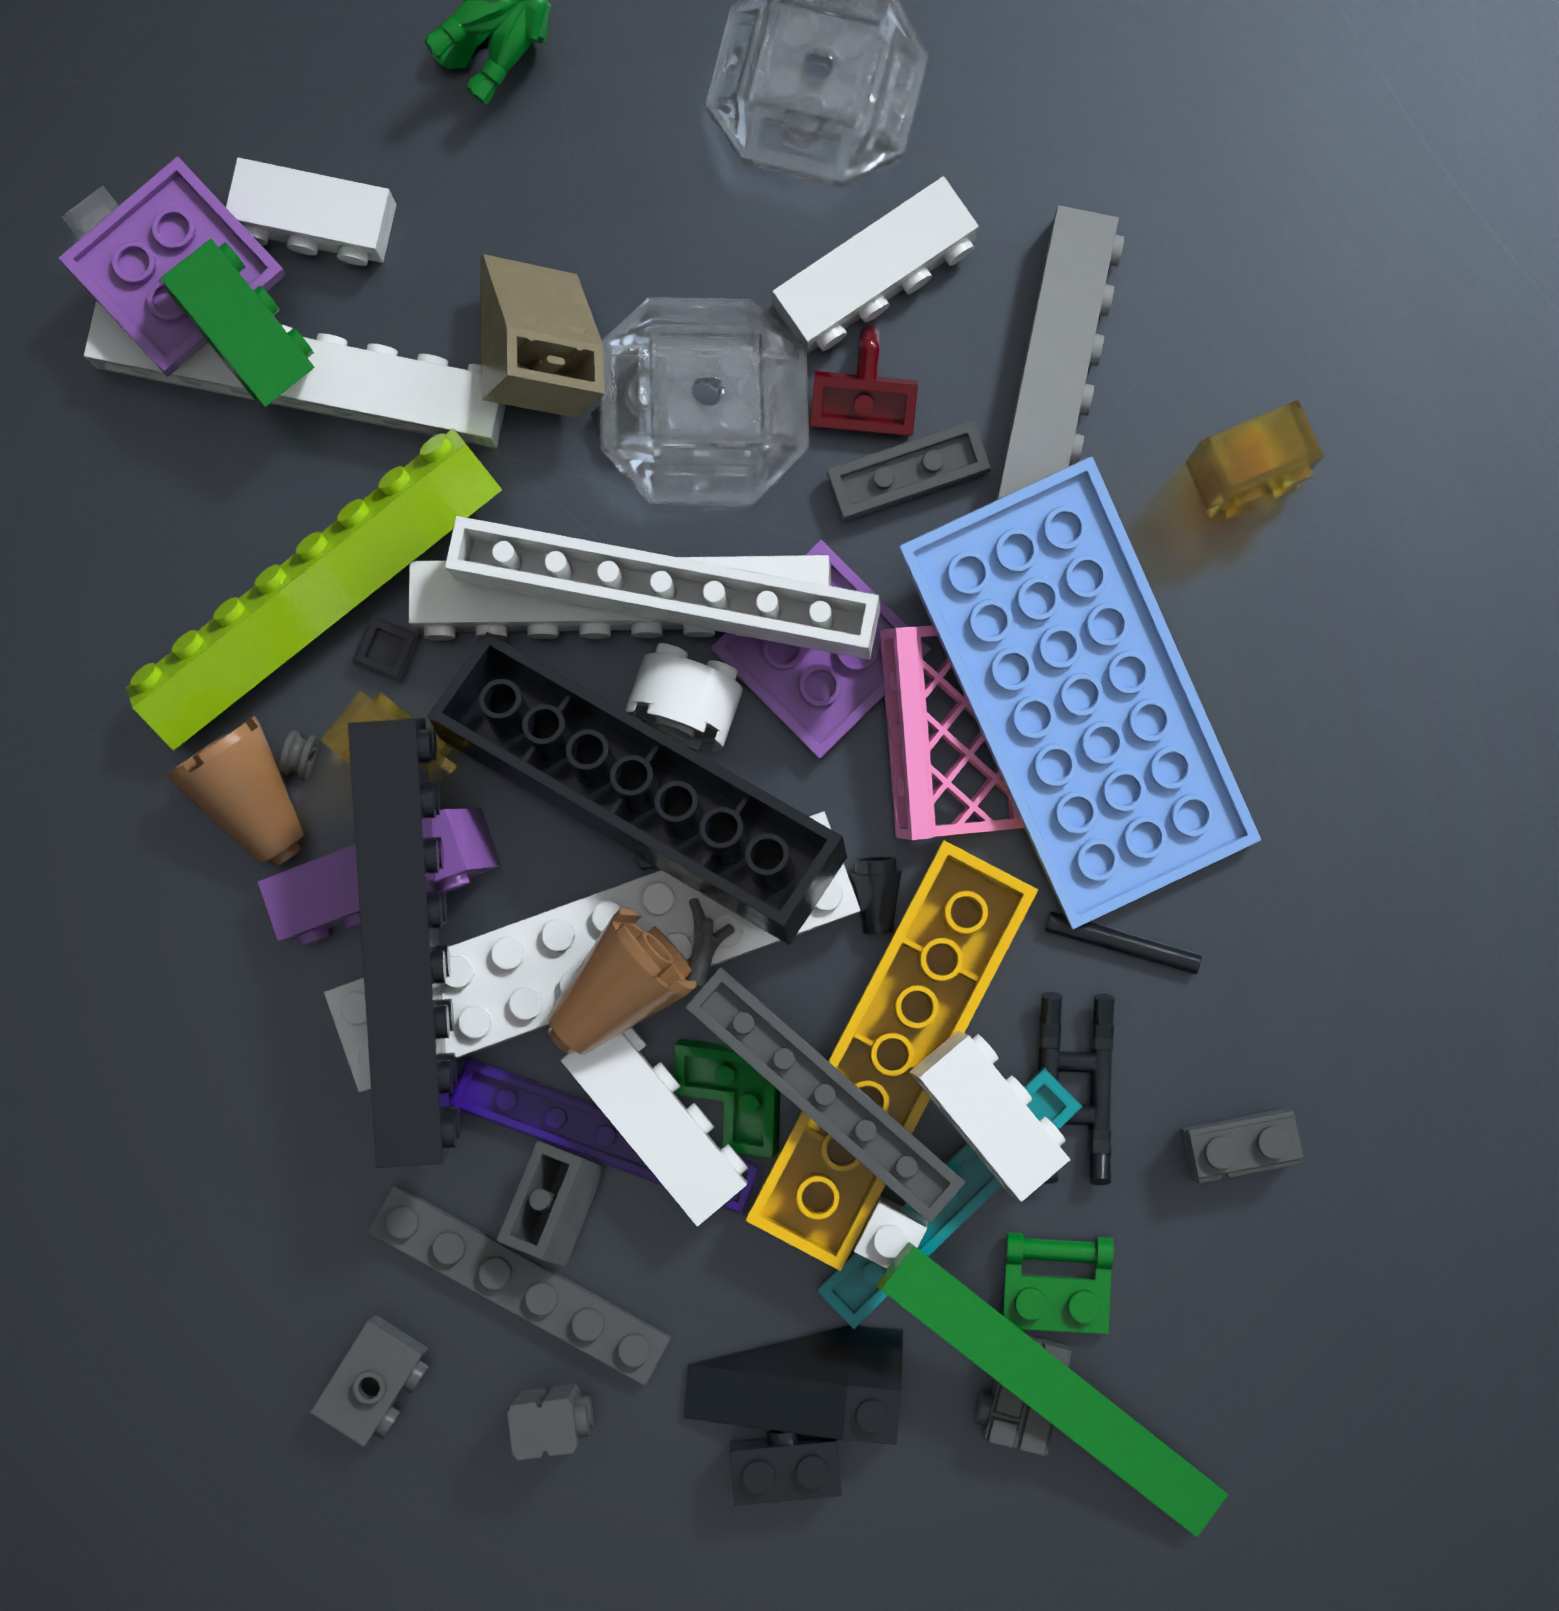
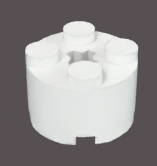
M659 643L655 653L644 655L625 711L644 720L650 726L690 749L699 750L701 742L705 741L714 742L711 752L721 751L743 691L741 685L735 681L738 671L734 667L719 661L709 660L707 665L687 659L688 653L683 649L670 644Z

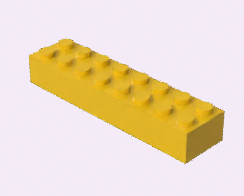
M945 840L939 845L827 1060L911 1134L923 1114L930 1097L909 1072L956 1031L965 1033L1038 892V889ZM801 1110L748 1211L745 1221L841 1271L886 1184Z

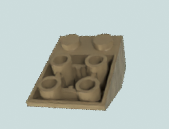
M482 254L480 256L482 400L578 418L605 394L603 343L578 275Z

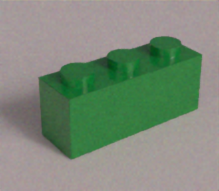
M210 238L164 274L158 282L257 404L263 408L315 368L308 359L314 352L295 328L287 333L277 321L274 315L280 309L264 288L259 285L253 290L241 276L240 272L246 267L234 250L226 242L218 247L213 239Z

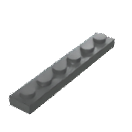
M722 967L716 971L685 1007L929 1223L936 1218L966 1183Z
M398 1185L392 1187L368 1231L369 1234L644 1386L647 1384L672 1337Z

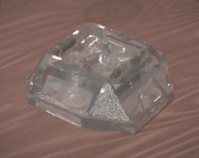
M739 0L730 7L706 100V110L715 124L719 126L743 164L844 188L879 168L904 158L929 54L900 0ZM813 64H821L826 66L831 73L824 79L815 80L808 77L804 71Z
M648 297L602 340L605 394L599 398L600 450L637 487L636 490L650 505L753 506L809 448L807 345L752 299ZM699 384L710 386L717 394L718 403L714 405L699 403L693 395V387Z

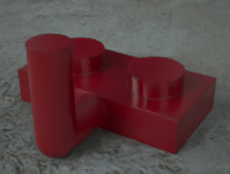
M867 326L860 332L856 375L815 371L810 426L913 436L918 380L877 377L880 352V332L877 328Z

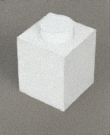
M880 1195L856 1241L854 1252L888 1269L908 1242L918 1247L927 1230V1220Z

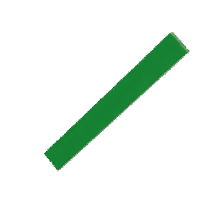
M910 1242L906 1244L875 1285L1194 1536H1199L1229 1495Z

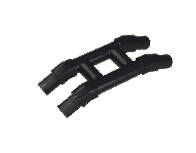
M1046 992L1041 995L1038 1030V1072L1045 1067L1058 1082L1059 1072L1091 1073L1090 1105L1081 1104L1082 1108L1064 1125L1089 1126L1088 1156L1090 1160V1183L1094 1185H1107L1111 1183V1075L1115 997L1109 994H1097L1094 996L1090 1037L1091 1052L1060 1051L1062 995L1056 992ZM1058 1171L1045 1181L1044 1184L1056 1183L1058 1181Z

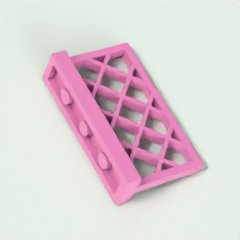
M933 625L880 630L896 838L919 840L936 836L1024 828L1008 790L1001 779L998 768L996 767L992 771L974 755L985 741L981 731H979L967 748L947 731L963 709L972 717L974 715L965 695L959 693L943 678L951 668L948 658L937 671L923 660L921 637L937 636ZM924 673L930 678L926 684L924 682ZM937 685L957 702L941 723L937 722L927 713L926 698ZM928 725L934 730L930 737L928 734ZM941 737L961 754L944 776L931 765L930 751ZM968 761L987 777L971 800L951 783ZM932 778L938 782L934 789L932 786ZM994 785L1007 795L1009 818L991 819L978 807ZM946 789L965 807L951 824L935 825L934 803ZM972 813L981 820L965 822Z

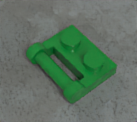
M1007 1232L1005 1239L1002 1315L1021 1330L1109 1334L1111 1273L1114 1257L1113 1238L1096 1237L1095 1242L1024 1238L1023 1233ZM1041 1260L1093 1263V1278L1021 1274L1022 1261Z

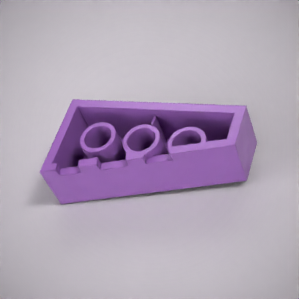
M481 808L441 810L440 815L432 818L433 837H442L444 851V869H439V873H435L436 890L439 889V891L445 892L455 890L469 884V878L502 867ZM356 844L258 881L278 942L298 939L300 947L330 937L328 928L344 923L346 929L361 925Z

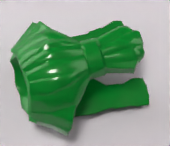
M463 0L451 17H448L439 28L427 34L424 42L434 59L449 70L466 68L476 47L490 35L488 43L489 58L481 71L470 78L466 86L471 95L487 105L496 87L506 77L508 70L521 58L528 47L534 42L546 45L551 4L548 3V0Z

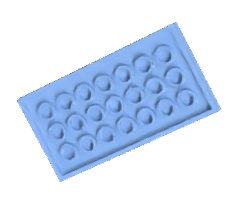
M1087 457L897 546L1060 908L1072 929L1261 841V837L1093 457Z

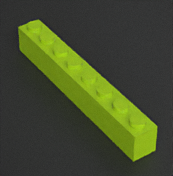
M454 428L446 434L441 433L433 436L421 447L420 455L405 467L398 466L387 472L379 481L376 490L363 500L356 499L348 503L339 512L337 520L323 532H314L305 537L297 546L296 553L280 566L278 564L272 565L260 573L254 582L255 586L241 597H233L223 602L214 612L213 619L198 631L190 630L179 637L168 655L156 664L148 663L140 668L131 678L130 685L126 687L132 708L174 751L453 530L456 516L468 518L501 492V487Z

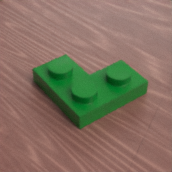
M680 1039L675 1044L674 1078L680 1084V1087L674 1091V1094L724 1101L722 1148L729 1144L739 1154L773 1158L779 1151L781 1092L727 1044Z

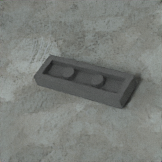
M971 420L827 469V476L842 519L846 521L989 473L991 467L975 421Z

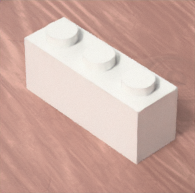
M237 158L226 208L261 245H266L268 239L287 243V248L297 253L317 255L318 250L337 253V258L343 262L366 266L368 260L384 262L397 204L387 188Z
M956 1031L909 1073L1007 1193L1022 1202L1070 1161V1158L1060 1147L1066 1140L1047 1117L1044 1116L1039 1121L1026 1106L1032 1101L1029 1093L1012 1075L1006 1080L993 1065L999 1057L979 1034L972 1039L969 1035Z

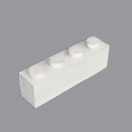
M943 176L772 291L773 306L807 354L817 347L822 351H826L839 343L847 335L845 328L862 318L864 323H867L882 314L890 306L887 301L903 289L907 294H911L925 285L932 278L930 271L946 261L949 266H952L968 256L975 248L972 243L976 240L979 225Z
M633 1027L584 1055L575 1051L566 1055L560 1061L697 1227L747 1185V1181L741 1175L749 1169L729 1144L722 1149L716 1145L707 1134L714 1128V1125L695 1103L686 1108L673 1093L680 1087V1084L661 1062L652 1067L640 1053L647 1045Z

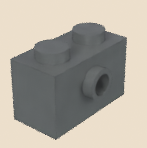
M378 1315L373 1316L363 1327L310 1413L363 1447L373 1439L374 1435L383 1440L400 1414V1411L395 1409L393 1405L401 1392L405 1389L412 1394L429 1368L428 1365L421 1361L429 1348Z

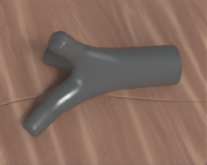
M692 898L689 900L694 919V943L689 962L692 972L685 979L687 981H696V985L704 986L707 983L715 950L724 939L735 932V929L731 924H727L713 933V920L705 917L699 899Z

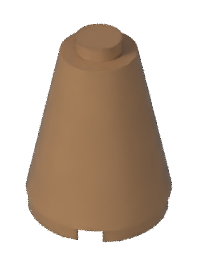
M253 716L238 725L237 729L231 733L221 736L178 765L176 769L167 773L166 776L180 792L260 864L271 860L276 867L302 849L297 841L305 834L263 729L256 717Z
M622 907L612 916L547 1016L551 1026L548 1029V1035L556 1046L565 1053L570 1054L572 1051L584 1055L687 996L697 986L696 981H687L685 979L692 970L674 944L657 927L654 926L646 932L638 926L636 922L642 915L630 908Z

